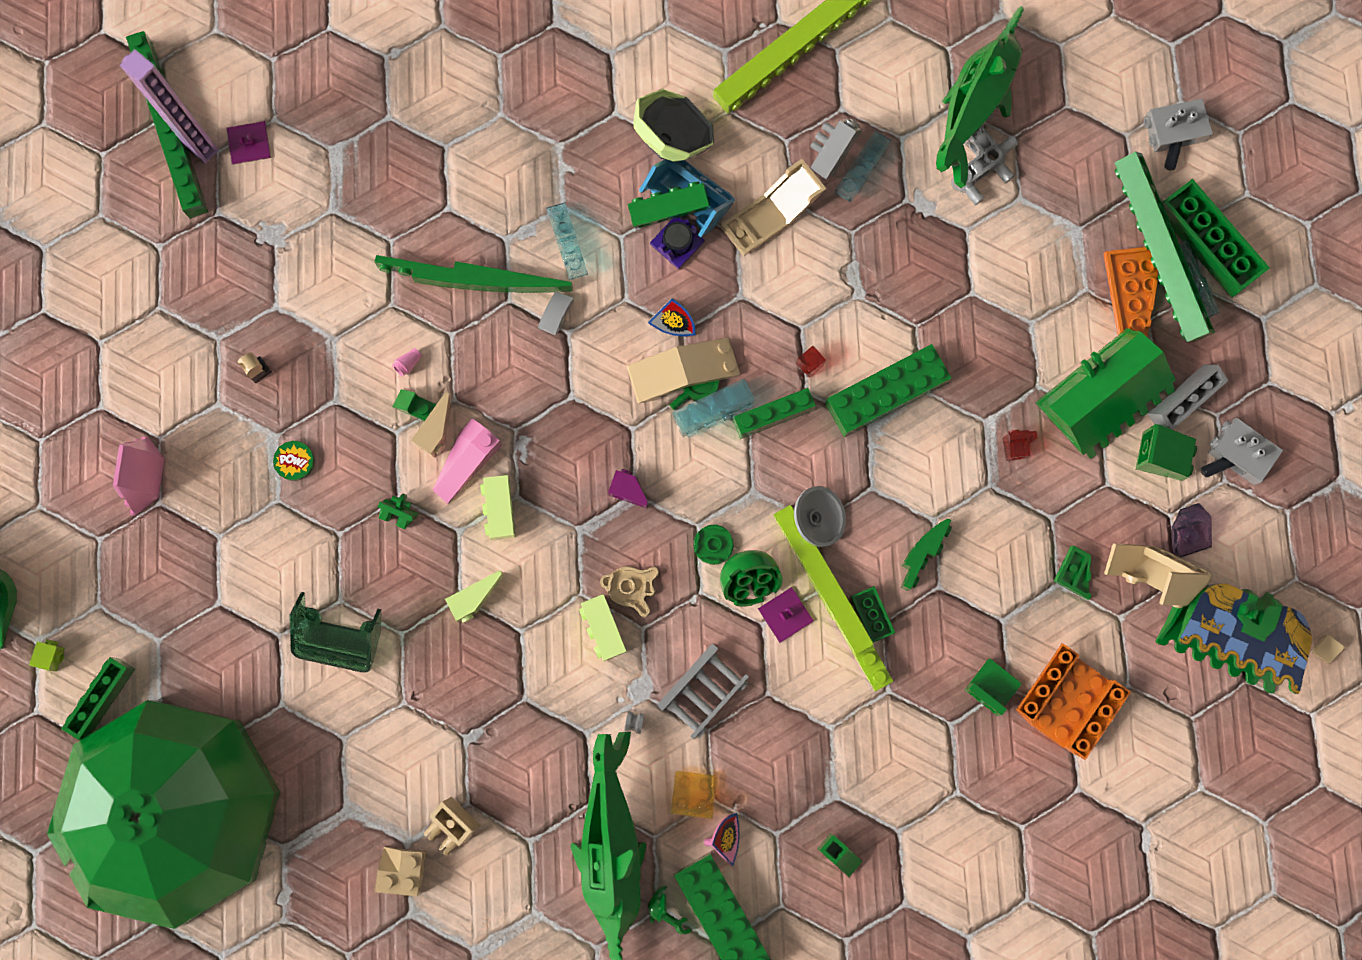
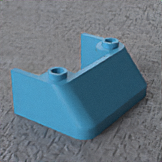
M665 159L654 164L639 189L641 193L650 189L652 194L656 192L665 194L669 193V189L674 187H681L683 189L689 187L688 184L699 181L700 184L704 183L711 209L693 213L697 216L696 223L701 230L698 234L700 237L715 228L735 201V198L685 160L670 161Z

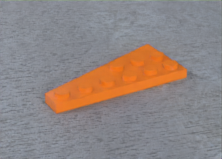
M1146 247L1112 250L1104 253L1118 335L1126 328H1129L1133 331H1140L1148 337L1158 282V270L1152 265V255Z

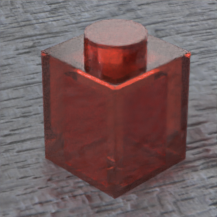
M811 346L798 357L796 364L810 378L824 366L826 359L814 346Z

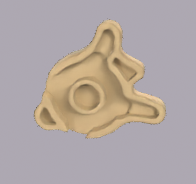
M625 566L611 574L602 576L600 584L606 589L614 603L623 607H631L640 616L647 617L650 614V609L644 599L646 596H653L655 594L652 582L658 577L659 570L656 567L638 570L634 567Z

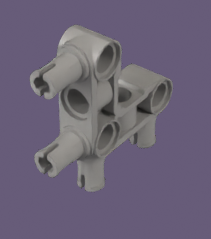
M992 113L986 121L992 118L994 114ZM983 126L964 143L976 155L968 163L966 186L959 188L954 183V176L951 181L952 187L961 193H965L975 206L985 198L974 186L976 182L991 171H995L1005 184L1015 176L1005 165L1004 159L1006 154L1018 145L1017 140L1010 136L998 145ZM988 155L994 156L995 160H991Z

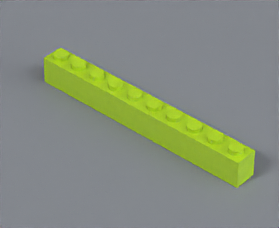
M825 0L713 89V98L727 114L732 110H738L742 102L753 98L758 89L768 86L773 77L776 75L780 76L788 65L795 64L803 53H809L818 41H824L833 29H839L843 21L854 17L858 9L866 7L872 0Z

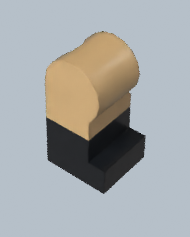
M252 352L245 354L238 360L246 375L255 383L272 372L261 356L256 358Z

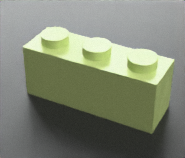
M508 475L483 478L484 484H480L481 494L485 496L486 503L483 504L484 516L487 515L488 523H485L486 536L489 535L491 540L515 538L510 478Z
M604 594L582 602V608L579 611L583 621L587 620L590 627L586 629L590 639H595L597 646L594 647L598 659L602 658L605 662L627 653Z

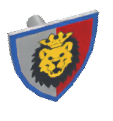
M673 297L647 322L663 333L673 336L696 335L695 323L691 314Z

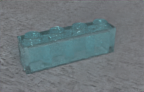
M742 379L672 412V417L682 437L688 436L690 438L698 434V430L704 427L709 429L715 426L716 422L721 419L726 421L734 417V413L740 410L745 412L751 409L755 398L745 379Z

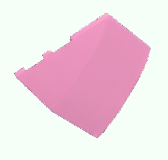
M148 437L120 444L113 487L120 498H125V506L131 508L130 514L134 516L159 498L165 458Z

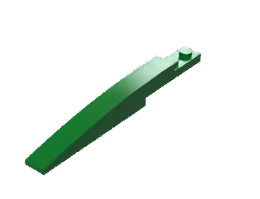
M376 255L374 261L382 272L391 273V271H396L403 276H410L412 274V279L415 283L432 286L508 293H553L555 291L572 292L573 290L572 282L457 261H455L454 269Z

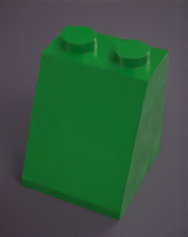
M1154 424L1142 433L1135 470L1181 481L1189 478L1194 469L1192 459L1197 452L1196 439L1162 425Z

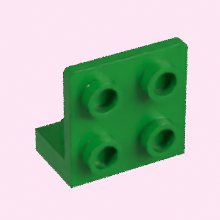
M987 659L964 690L996 716H1002L1007 710L1005 705L1021 686V682L992 659Z

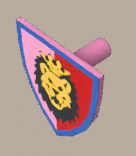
M737 813L726 816L717 826L713 837L705 838L704 840L705 846H712L730 866L734 865L739 847L740 833Z

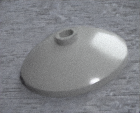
M822 486L808 488L798 497L794 508V519L800 535L808 543L817 547H826L836 543L841 538L846 525V514L839 497L830 489Z

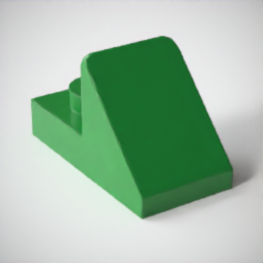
M401 389L392 407L425 421L436 404L419 397L415 392Z

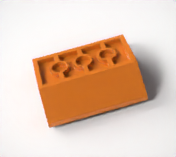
M1061 643L1016 711L1030 725L1056 744L1086 760L1131 691L1117 681L1105 678L1078 658L1079 654Z

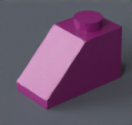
M621 469V471L616 470L608 495L647 509L648 501L636 477L632 475L633 473L625 469Z

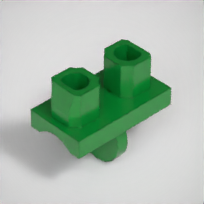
M404 493L400 497L393 495L391 500L384 499L383 502L380 501L378 504V508H380L379 519L389 522L393 514L399 516L396 525L402 529L409 527L411 522L417 518L418 512L409 509L412 503L406 501L407 494Z

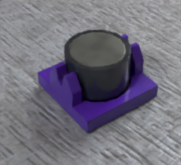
M678 217L672 219L654 237L650 245L679 270L705 243V239L698 236L697 229L694 225L691 226L688 220H682Z

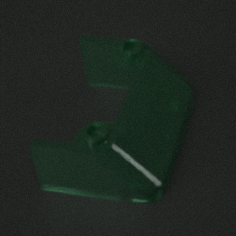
M301 592L289 615L291 653L296 658L361 673L369 672L374 662L381 634L382 609H377L372 621L363 622L360 630L322 622L321 614L316 609L305 607V592Z

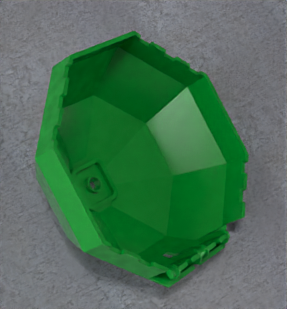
M146 700L73 744L47 835L64 866L66 867L69 864L75 865L69 876L87 908L176 929L257 880L259 865L265 851L269 829H271L280 790L240 720L161 701ZM133 812L141 814L138 818V823L131 820Z

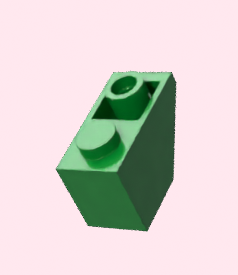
M831 833L817 848L848 877L863 862Z

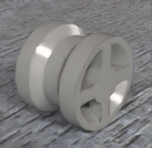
M628 711L624 731L629 732L632 730L637 734H641L644 714L636 715L632 711Z

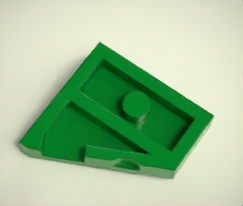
M1070 546L1054 582L1080 597L1090 600L1091 555L1076 546Z

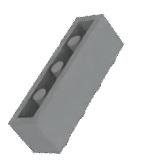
M1204 364L1176 388L1171 395H1168L1160 404L1152 409L1148 415L1154 424H1159L1173 430L1228 382V379L1219 365Z

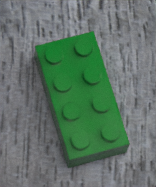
M875 586L850 596L857 615L873 643L895 634Z

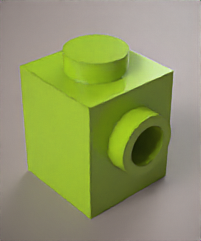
M46 639L45 642L37 641L29 666L57 672L59 664L64 659L65 648L58 646L59 642L49 639Z

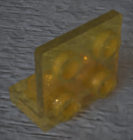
M676 771L671 814L713 819L717 777L715 775Z

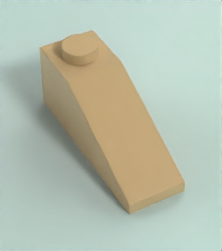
M447 392L444 393L411 440L414 445L432 457L436 454L439 455L445 447L444 442L446 440L452 397Z

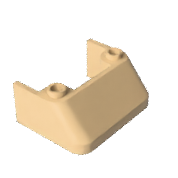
M1113 543L1104 572L1106 575L1123 576L1131 584L1137 585L1139 582H1145L1163 592L1160 599L1161 605H1172L1177 608L1187 606L1210 583L1212 577L1211 572L1162 548L1150 545Z

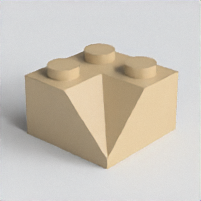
M384 847L377 870L375 892L408 896L420 895L426 851Z

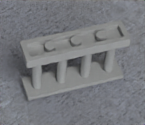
M713 644L708 647L657 704L662 711L665 708L672 710L694 731L691 735L693 739L696 736L700 739L708 730L705 727L707 723L737 690L741 692L749 684L746 681L749 677L747 674L741 679L717 657L718 655L715 652L718 648ZM706 662L712 663L735 684L728 694L704 673L702 667ZM693 677L696 680L698 678L722 700L714 710L689 688L688 682ZM679 692L682 695L685 694L708 715L701 725L676 704L677 701L674 698Z

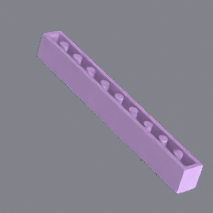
M136 50L128 54L120 64L121 68L185 147L206 164L217 153V147L156 67Z

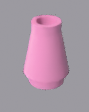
M413 348L411 351L395 359V363L392 366L401 376L408 375L422 355L416 348Z

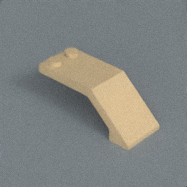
M801 159L787 168L785 174L764 195L721 223L720 227L744 257L789 226L826 190V187L805 161Z
M729 337L678 346L627 366L638 404L655 401L661 396L688 386L734 378L740 375Z

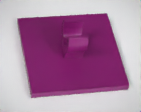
M265 121L227 127L232 165L271 158Z
M792 587L758 608L779 643L814 621Z

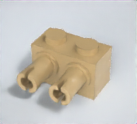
M450 797L442 801L429 816L433 822L424 831V835L428 836L429 834L428 839L434 841L443 830L448 837L438 848L440 851L445 849L443 854L448 856L457 845L460 846L468 841L481 825L455 799Z

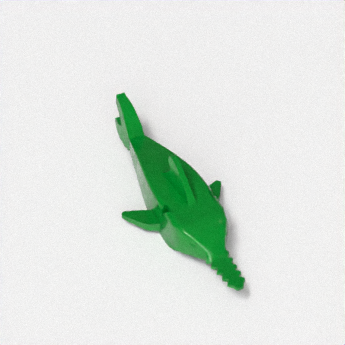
M1022 6L1015 11L1009 20L1010 22L995 40L986 44L968 58L957 81L942 101L944 104L950 101L945 138L937 153L936 168L943 172L952 166L954 183L959 188L966 186L968 178L967 153L963 144L982 126L996 108L1001 111L1004 118L1011 115L1012 98L1010 86L1022 58V48L1014 35L1015 27L1024 11Z
M619 732L614 744L612 743L611 734H598L593 749L595 772L583 827L582 845L579 846L577 843H571L570 845L577 867L581 872L583 897L606 936L607 948L610 951L609 958L611 960L623 959L621 955L623 951L621 946L623 937L639 915L641 904V865L646 851V843L637 841L628 804L616 773L617 768L622 764L627 754L631 732Z

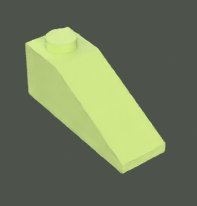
M500 570L445 599L457 622L462 621L466 623L474 618L473 615L479 611L504 575Z

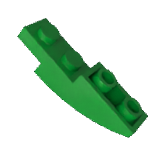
M947 518L934 526L912 547L902 564V567L908 569V572L900 588L909 591L917 586L920 579L917 575L920 569L924 570L928 559L925 557L927 556L932 559L935 555L939 556L944 546L941 542L944 537H948L952 526H949L951 519Z

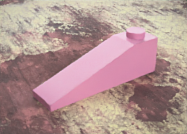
M472 418L459 432L433 491L449 504L502 446L500 440Z

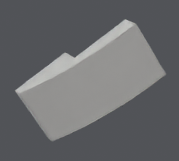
M555 291L543 313L538 329L557 335L565 322V315L573 304V297Z

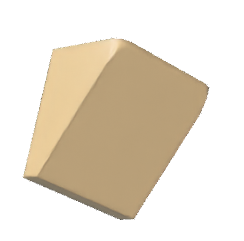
M1322 635L1311 652L1327 664H1330L1345 646L1330 635Z

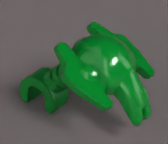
M667 886L660 887L648 903L650 922L653 923L654 919L658 922L664 920L674 926L678 934H689L691 929L684 930L682 928V923L688 921L687 918L676 919L666 912L667 902L664 892Z

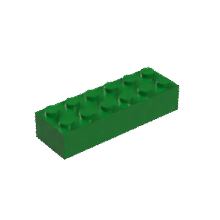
M1193 178L1162 202L1174 232L1231 298L1270 269Z
M930 344L828 397L825 405L843 437H846L946 385L951 380V376L933 344Z
M710 852L674 873L675 879L721 960H771Z

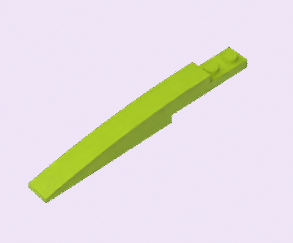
M789 505L773 514L874 692L892 683L893 680L876 652L872 640L816 546L808 543L800 535L795 524L792 506Z

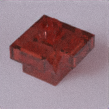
M1008 431V434L1002 438L1006 461L1028 458L1030 456V443L1038 439L1037 431Z

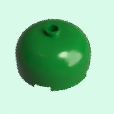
M747 550L735 554L724 564L720 573V586L725 599L740 607L764 602L763 597L770 595L772 592L776 594L783 582L777 562L772 556L759 550ZM749 584L752 588L754 596L757 597L755 599H746L750 595V591L748 588Z

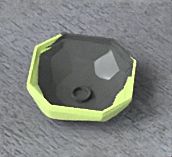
M661 89L640 97L636 101L634 129L660 159L670 161L686 160L707 151L714 145L713 124L688 97Z

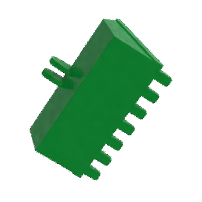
M1126 328L1097 353L1093 351L1090 354L1091 358L1082 360L1081 366L1035 402L1082 455L1086 454L1090 459L1096 456L1093 448L1099 443L1102 448H1106L1109 445L1106 436L1111 432L1116 438L1122 435L1120 428L1122 423L1126 422L1129 427L1135 424L1133 414L1139 411L1140 415L1145 416L1149 412L1146 406L1149 401H1152L1155 406L1160 404L1162 401L1159 395L1160 392L1165 390L1168 395H1171L1175 391L1172 383L1176 379L1171 372L1164 352L1140 331Z

